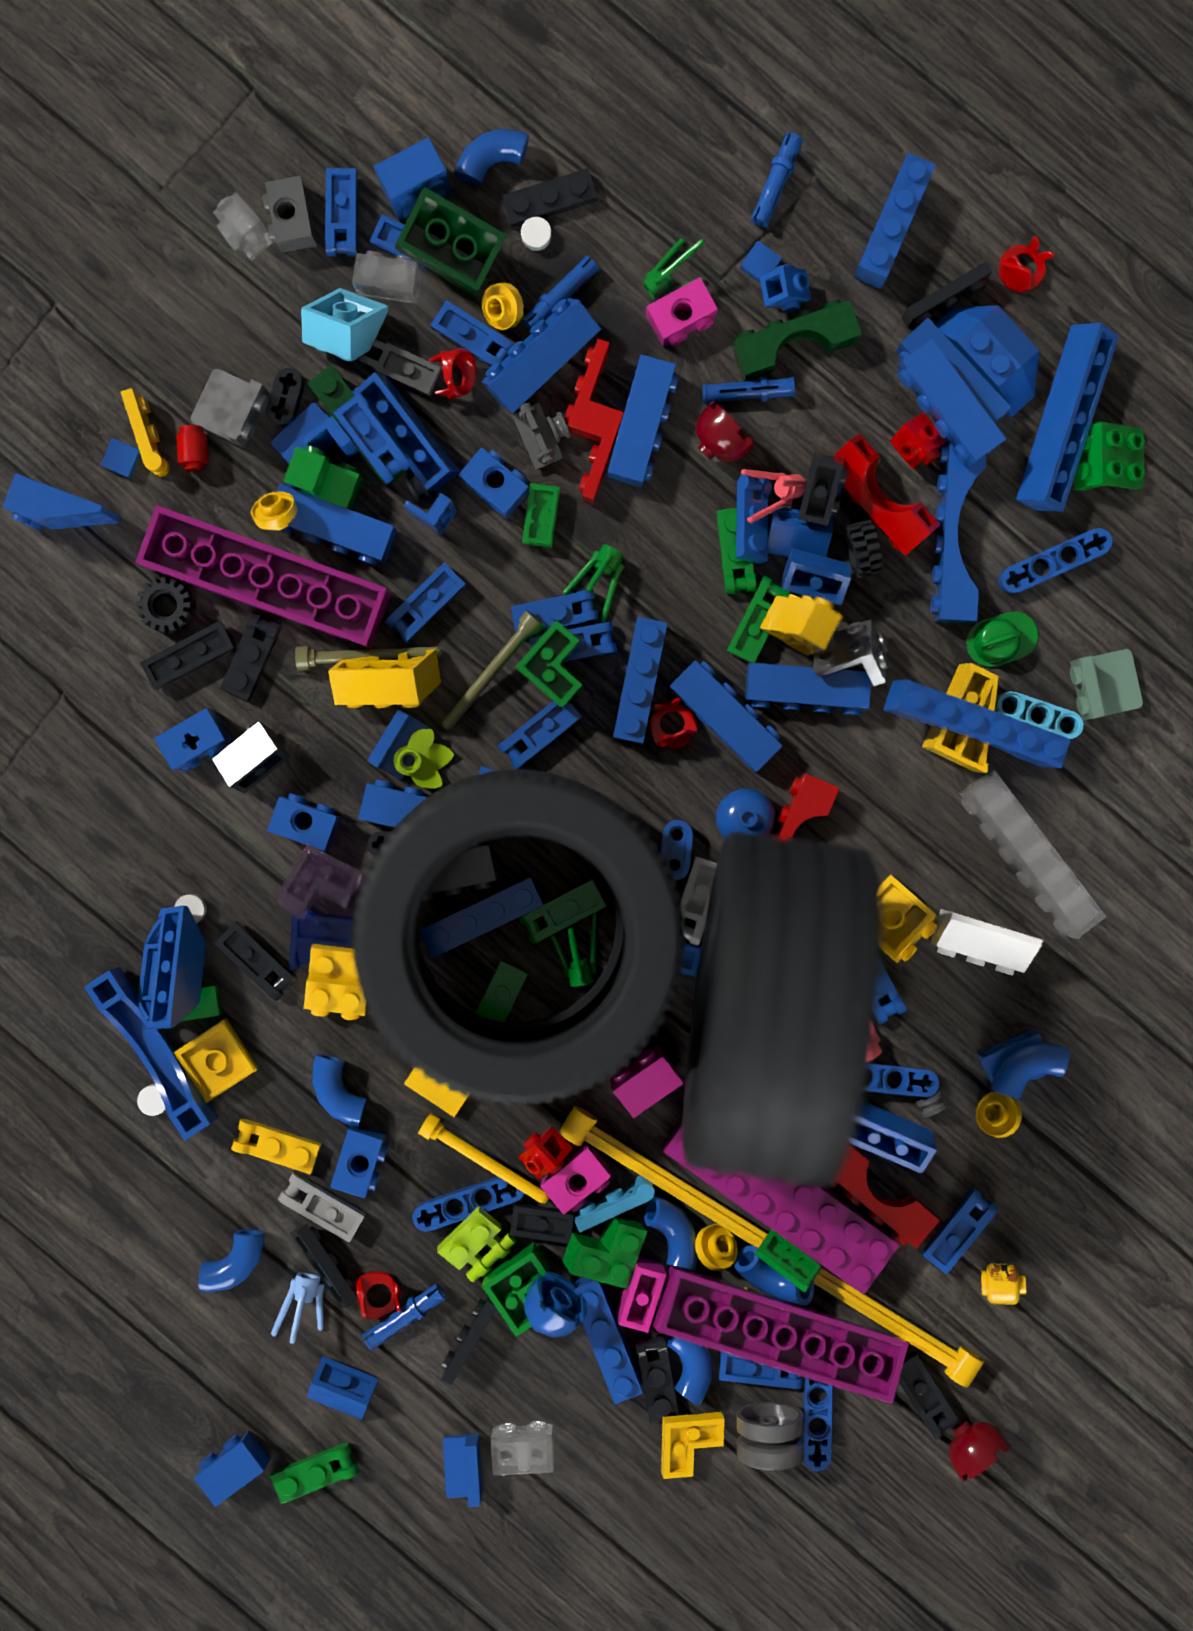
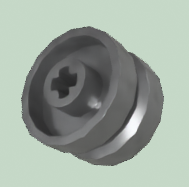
M757 1402L747 1404L738 1409L736 1412L737 1432L741 1435L737 1438V1457L740 1462L749 1467L763 1470L789 1469L803 1462L804 1441L800 1436L804 1432V1415L799 1408L786 1403Z

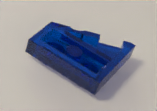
M294 911L292 915L289 970H294L301 965L310 963L312 944L352 948L354 917Z

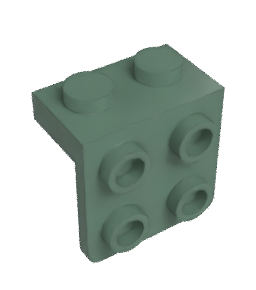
M1129 649L1070 661V677L1076 688L1077 709L1082 715L1083 721L1138 709L1143 705L1134 659Z

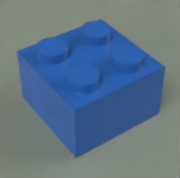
M429 137L374 166L382 190L399 222L404 219L408 220L424 187L446 200L448 195L452 194L446 169Z

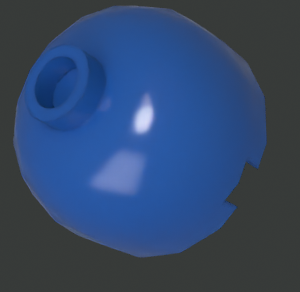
M741 788L730 792L721 799L716 809L715 823L720 835L725 840L731 832H749L751 836L753 834L771 836L775 828L776 813L772 802L765 794L755 789Z
M547 1272L544 1276H538L529 1287L524 1302L525 1313L532 1328L553 1338L568 1335L587 1316V1306L583 1296L581 1295L578 1299L574 1292L571 1291L575 1286L562 1275Z

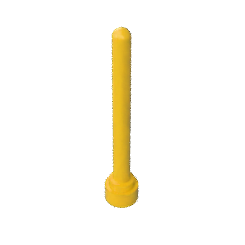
M430 1113L418 1132L422 1137L427 1140L431 1138L435 1141L439 1139L541 1204L549 1200V1196L544 1190L444 1128L445 1125L441 1123V1119L436 1115Z

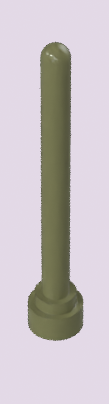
M528 610L523 613L519 618L520 623L517 626L519 628L442 721L444 729L450 730L455 726L523 642L534 634L538 635L545 627V624L537 616Z
M297 646L295 649L297 670L303 671L311 670V667H316L317 664L338 663L340 660L379 656L380 660L398 659V653L404 652L408 653V658L424 656L426 650L436 649L437 658H440L442 650L440 647H413L316 652L315 649H310L309 646Z

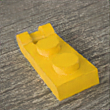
M133 388L120 391L145 467L157 476L167 475L170 465L168 461L160 456L156 444L160 442V438L154 424L150 425L147 414L150 413V407L145 396H141Z
M240 1119L238 1125L240 1132L238 1138L233 1140L231 1147L233 1151L249 1154L310 1175L312 1174L322 1143L252 1120ZM251 1134L260 1136L257 1144L249 1142Z

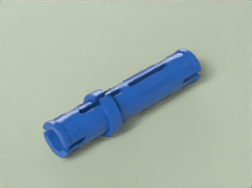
M787 132L785 134L777 156L772 159L769 177L750 218V221L757 226H763L764 228L769 226L771 216L779 201L789 175L793 174L795 169L794 162L804 141L801 136L795 133L790 134Z
M585 255L579 264L547 295L543 294L539 298L540 302L522 318L523 324L530 329L540 320L545 321L553 314L552 309L559 301L571 298L599 271V267L593 259L589 262L590 257Z
M760 377V380L702 384L703 404L711 403L712 401L728 402L761 399V402H766L768 398L794 397V377L769 380L766 377Z
M434 1283L432 1287L419 1296L410 1297L407 1300V1304L401 1307L400 1312H394L369 1331L364 1332L362 1338L364 1340L368 1338L365 1341L366 1346L373 1351L416 1319L422 1320L425 1318L426 1312L447 1299L445 1293L441 1294L445 1292L439 1283Z

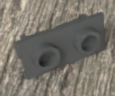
M530 403L521 405L519 407L520 411L512 414V417L535 470L563 459L540 403L532 406Z

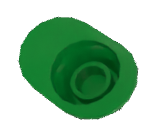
M1017 611L1006 612L975 624L968 633L966 640L967 651L970 657L979 665L986 667L1000 666L1029 655L1036 647L1038 630L1034 621L1026 614Z

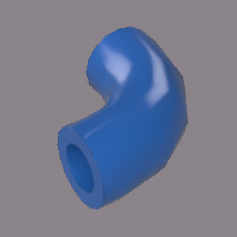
M497 129L481 134L465 147L455 166L453 175L467 184L481 186L487 170L495 163L506 161L521 165L527 151L529 134L508 129Z
M1036 1043L1018 1049L1002 1062L993 1080L991 1090L1021 1099L1024 1088L1034 1076L1050 1074L1062 1077L1069 1062V1048L1056 1044Z
M315 1054L312 1085L318 1102L331 1117L349 1126L359 1128L367 1099L350 1093L344 1086L342 1072L345 1061L326 1054Z
M654 1196L646 1205L644 1221L647 1226L660 1230L666 1237L668 1242L666 1264L696 1271L698 1256L695 1250V1241L697 1236L692 1221L680 1207L664 1198Z
M255 1229L235 1231L233 1247L227 1257L219 1261H203L198 1280L200 1292L232 1289L246 1280L260 1261L264 1244V1231Z
M747 1246L738 1252L734 1268L754 1287L774 1298L796 1305H808L813 1299L814 1281L804 1293L754 1254L758 1249L757 1247Z
M669 1335L666 1345L680 1356L683 1363L682 1375L674 1388L686 1399L700 1406L712 1380V1356L708 1347Z

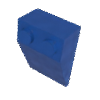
M16 473L2 507L13 513L11 519L39 531L42 526L54 530L119 523L121 518L102 505Z

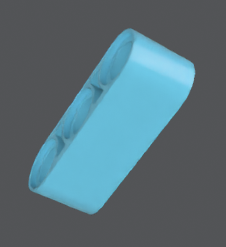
M1010 691L996 696L995 712L1069 739L1076 738L1083 730L1082 718L1073 711L1018 692ZM1005 698L1010 699L1014 704V710L1011 714L1005 713L1002 709V702ZM1034 708L1039 709L1043 715L1042 721L1039 724L1034 723L1031 719V712ZM1063 718L1068 719L1071 723V730L1068 734H1065L1060 729V722Z

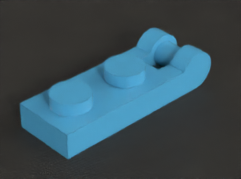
M639 1175L634 1185L623 1190L615 1188L599 1201H587L580 1209L574 1212L575 1224L579 1232L650 1201L654 1196L653 1183Z

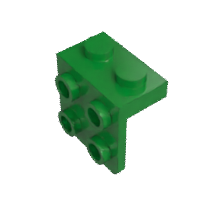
M1107 422L1091 424L1074 476V490L1084 491L1102 486L1134 490L1142 489L1145 476V439L1143 430L1137 427Z

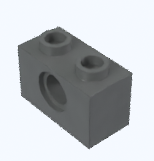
M301 175L265 182L267 194H263L262 198L266 213H271L272 224H268L271 242L276 243L282 253L316 247L317 242L307 187ZM286 211H295L292 218L288 220L282 219Z

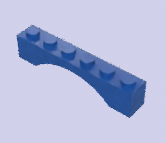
M947 438V441L939 449L941 453L939 463H943V475L939 474L937 481V493H941V505L936 507L935 518L941 525L939 535H936L934 539V554H938V564L933 567L932 584H936V596L931 598L930 613L935 614L934 622L972 624L977 621L979 590L970 579L962 562L958 545V522L960 510L968 490L979 474L986 468V456L969 468L966 462L961 463L953 453L954 446Z
M910 680L892 681L883 709L912 721L976 739L1001 749L1017 759L1043 768H1062L1071 740Z
M121 967L107 971L84 986L100 1013L119 1030L145 1065L160 1093L169 1118L184 1141L219 1118L210 1102L206 1103L181 1066L174 1055L175 1049L162 1029H148L146 1027V1021L137 1004L138 993Z

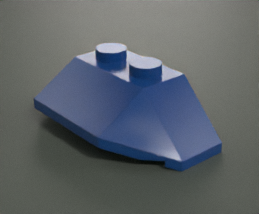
M998 305L953 307L935 323V326L1011 406L1006 412L1010 418L1035 396L1040 350Z
M185 905L162 908L158 915L159 919L153 925L144 943L137 1004L148 1029L175 1027L200 1003L206 942L189 907Z

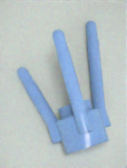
M297 1273L296 1279H291L290 1289L271 1332L272 1336L277 1335L294 1294L295 1300L298 1303L292 1325L290 1343L294 1344L296 1342L304 1303L313 1302L314 1297H316L318 1329H324V1284L319 1283V1276L310 1273Z

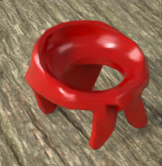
M1033 236L1028 246L1018 244L1011 247L999 259L998 274L1000 280L1011 291L1019 293L1030 291L1041 283L1046 274L1045 260L1053 258L1054 253L1051 251L1041 253L1039 250L1040 242L1037 236ZM1027 255L1031 257L1036 263L1035 274L1032 275L1030 269L1021 265L1017 256Z
M458 348L451 351H440L438 355L429 358L430 362L440 363L443 368L445 382L449 387L448 389L435 391V395L448 396V400H452L469 394L476 379V361L471 352L465 348ZM454 365L459 367L462 374V384L460 387L452 379V368Z
M675 698L671 703L665 702L653 706L656 712L650 718V732L655 745L669 750L680 749L686 746L693 736L697 734V723L694 716L687 707L679 704L681 698ZM671 712L680 714L685 721L683 730L673 735L666 734L660 727L662 717Z
M375 1271L360 1276L357 1280L354 1294L358 1298L356 1302L361 1310V1317L363 1319L385 1317L391 1314L395 1308L397 1312H400L399 1300L402 1290L390 1274ZM378 1283L387 1285L391 1291L389 1302L382 1307H374L367 1301L369 1288Z

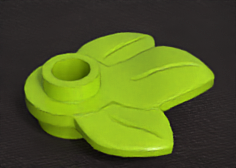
M421 729L414 732L410 736L407 745L400 747L395 752L393 758L394 766L399 773L411 776L417 786L429 789L442 786V780L437 770L448 764L454 756V753L446 746L433 743L434 732L432 729ZM412 755L414 757L413 764L409 766L403 764L404 756Z

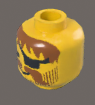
M990 1263L986 1271L981 1270L982 1296H987L991 1304L1016 1305L1019 1302L1020 1294H1026L1025 1275H1019V1270L1014 1264Z

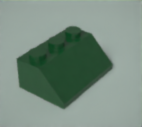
M424 187L395 244V250L476 296L507 235Z

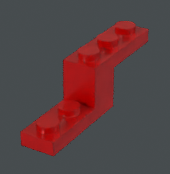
M597 339L595 348L590 346L584 362L585 365H588L585 376H579L574 393L578 394L575 405L569 404L564 418L565 422L568 423V430L571 434L600 443L599 446L594 444L588 462L593 463L589 475L583 474L578 491L583 492L582 501L592 505L595 503L624 412L592 402L609 354V342Z

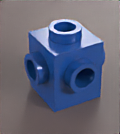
M785 264L760 276L765 307L782 309L783 313H790L799 310L801 304L811 300L810 281L805 269L793 268L792 264Z

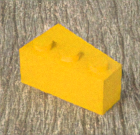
M789 594L788 597L776 596L760 629L805 656H809V654L820 652L826 648L842 615L832 610L834 607L832 603L820 597L814 600L803 595L802 599L793 594Z
M436 649L426 650L424 656L408 658L407 652L398 653V659L380 660L379 656L340 660L328 670L334 704L347 705L348 708H358L363 705H374L375 708H386L391 705L414 708L419 706L441 684Z
M973 663L959 664L946 694L995 711L999 676ZM930 727L922 748L973 772L987 773L988 744L942 728Z

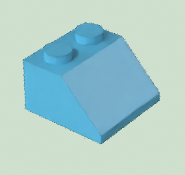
M339 288L301 308L302 342L315 347L318 351L339 356L344 361L356 360L359 356L370 351L388 313V306Z

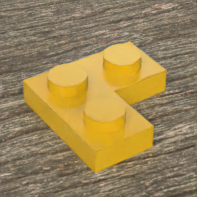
M722 1412L663 1417L661 1473L664 1479L692 1477L694 1471V1449L724 1446L725 1418Z

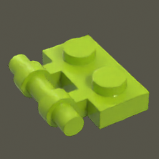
M478 1206L437 1246V1253L458 1270L467 1263L472 1265L473 1267L466 1273V1276L471 1282H475L480 1276L485 1277L491 1271V1266L499 1258L504 1259L510 1253V1248L516 1243V1239L514 1236H510V1233L502 1239L499 1238L497 1234L501 1231V1224ZM487 1244L492 1249L482 1257L478 1252Z

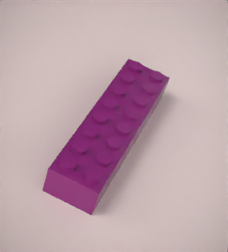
M158 505L155 506L135 562L149 570L369 649L373 647L392 594L386 587Z
M683 1117L680 1119L663 1143L664 1153L864 1295L900 1246L891 1233L825 1186L781 1182L776 1177L770 1180L745 1177L742 1172H739L737 1175L712 1172L710 1168L707 1171L688 1167L682 1147Z
M672 1265L669 1268L653 1327L660 1333L893 1404L909 1342L896 1335L800 1305L781 1301L768 1295Z

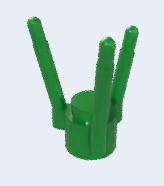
M680 238L654 269L645 275L646 278L642 281V284L654 301L690 283L687 282L670 289V286L674 284L670 274L705 244L704 239H700L670 266L664 269V266L685 243V239Z
M603 544L600 551L594 552L589 562L564 589L563 594L568 595L593 566L597 571L586 588L587 592L593 590L602 574L610 576L613 572L600 620L601 623H605L619 576L624 569V566L620 564L624 555L612 546Z
M597 912L592 914L589 963H587V958L579 957L577 942L572 928L568 929L573 957L569 964L556 935L550 936L563 967L564 977L569 978L571 987L584 986L594 982L593 974L597 973Z

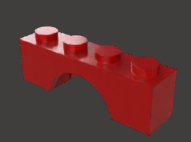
M860 433L850 439L834 455V457L843 458V468H848L844 487L849 492L851 500L855 504L862 506L869 514L873 525L882 529L889 537L891 545L905 556L941 525L921 502L911 505L897 504L889 500L881 492L876 481V466L880 455Z
M806 773L802 774L801 778L796 777L789 791V794L793 795L789 807L784 805L777 819L781 826L777 835L772 833L771 836L780 837L781 841H784L786 838L792 839L795 830L805 820L816 816H828L839 787Z
M852 1144L842 1169L831 1184L836 1187L839 1183L847 1190L845 1196L858 1207L863 1203L870 1209L868 1215L880 1226L884 1223L889 1225L893 1229L891 1234L901 1244L905 1246L909 1242L917 1249L940 1220L912 1194L901 1199L888 1200L872 1193L868 1188L866 1179L870 1161Z

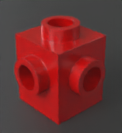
M923 412L905 423L889 442L911 469H914L922 463L927 466L936 460L941 454L938 450L947 440L939 435L934 424Z
M551 1126L540 1135L537 1132L533 1133L523 1143L526 1149L518 1158L525 1164L526 1169L540 1179L548 1173L552 1176L556 1174L565 1164L563 1159L573 1148Z

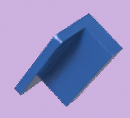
M312 403L271 441V444L290 464L296 446L306 449L307 444L303 438L330 417L316 403Z
M333 416L303 438L307 445L324 452L335 443H338L351 461L361 454Z
M440 493L428 513H425L409 501H406L404 504L405 509L412 518L440 536L457 513L452 500Z
M782 507L772 512L768 536V553L789 557L791 548L826 557L833 532V516L830 517L829 525L826 526L798 519L800 510Z
M398 709L367 762L383 769L400 780L404 779L405 775L399 773L394 766L393 758L395 752L400 747L407 745L410 736L414 732L431 728ZM412 755L404 756L403 764L407 766L412 765L414 757Z
M322 1356L310 1384L307 1398L362 1420L378 1378Z
M479 1434L445 1436L443 1438L446 1496L447 1498L468 1497V1507H480L483 1488Z

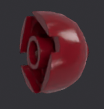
M714 401L704 409L698 418L696 435L701 444L697 448L709 460L714 456L722 462L739 460L756 444L748 435L746 436L743 433L742 428Z
M966 1420L952 1431L955 1437L949 1444L948 1453L950 1463L963 1482H966L967 1477L972 1479L998 1460L995 1453L1001 1449L1006 1453L1011 1445L1004 1435L990 1423L979 1421L970 1425Z

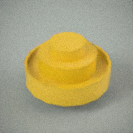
M505 282L490 285L482 297V310L487 322L495 329L504 330L515 327L521 321L524 305L518 290L513 285Z
M282 491L271 492L257 500L252 506L251 515L255 524L261 529L282 530L296 516L298 508L291 494Z
M991 1092L985 1095L978 1103L976 1109V1121L979 1128L986 1134L996 1138L1012 1135L1019 1128L1022 1120V1110L1018 1101L1013 1097L998 1092Z
M712 1224L702 1228L697 1234L695 1250L699 1260L705 1267L713 1271H720L732 1266L736 1261L738 1254L737 1242L729 1230L719 1224Z

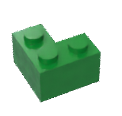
M307 445L306 449L296 446L283 481L290 488L353 511L364 482L361 475L357 473L358 469L342 462L340 467L329 462L330 459L324 456V451Z
M556 620L516 665V668L563 710L584 687L562 667L566 660L580 646L581 642Z
M619 1214L606 1220L600 1240L572 1233L562 1262L571 1275L627 1289L647 1230L637 1219Z
M535 1242L489 1272L484 1277L482 1288L516 1337L532 1327L524 1308L525 1297L529 1287L538 1276H544L547 1272H551L550 1264Z

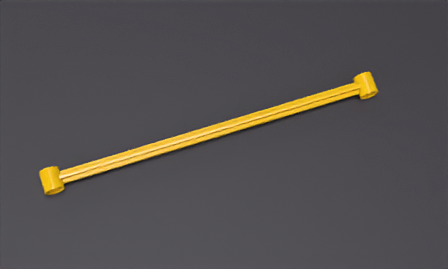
M579 1106L573 1107L558 1131L561 1136L577 1146H582L584 1141L749 1244L759 1248L768 1233L594 1126L597 1119L588 1111ZM821 1268L813 1280L814 1284L947 1366L944 1372L952 1380L965 1388H969L984 1364V1360L970 1349L960 1345L957 1351L866 1294L863 1295L824 1268Z

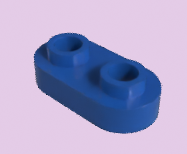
M682 820L670 821L662 831L660 852H662L668 865L672 859H677L680 862L678 870H671L675 881L684 878L688 874L691 861L693 832L691 827ZM675 829H680L683 833V837L679 841L672 839L671 834Z

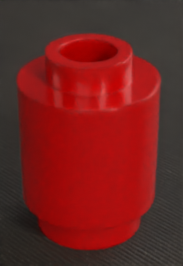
M199 425L180 426L179 434L176 435L178 465L185 467L187 472L203 471V466L209 465L207 434L204 433V427Z

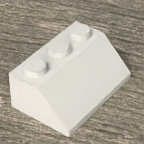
M940 909L936 922L938 928L933 933L930 944L938 947L937 953L955 958L956 952L967 955V962L984 967L985 961L996 964V971L1013 976L1015 970L1023 973L1026 971L1040 949L1043 940Z

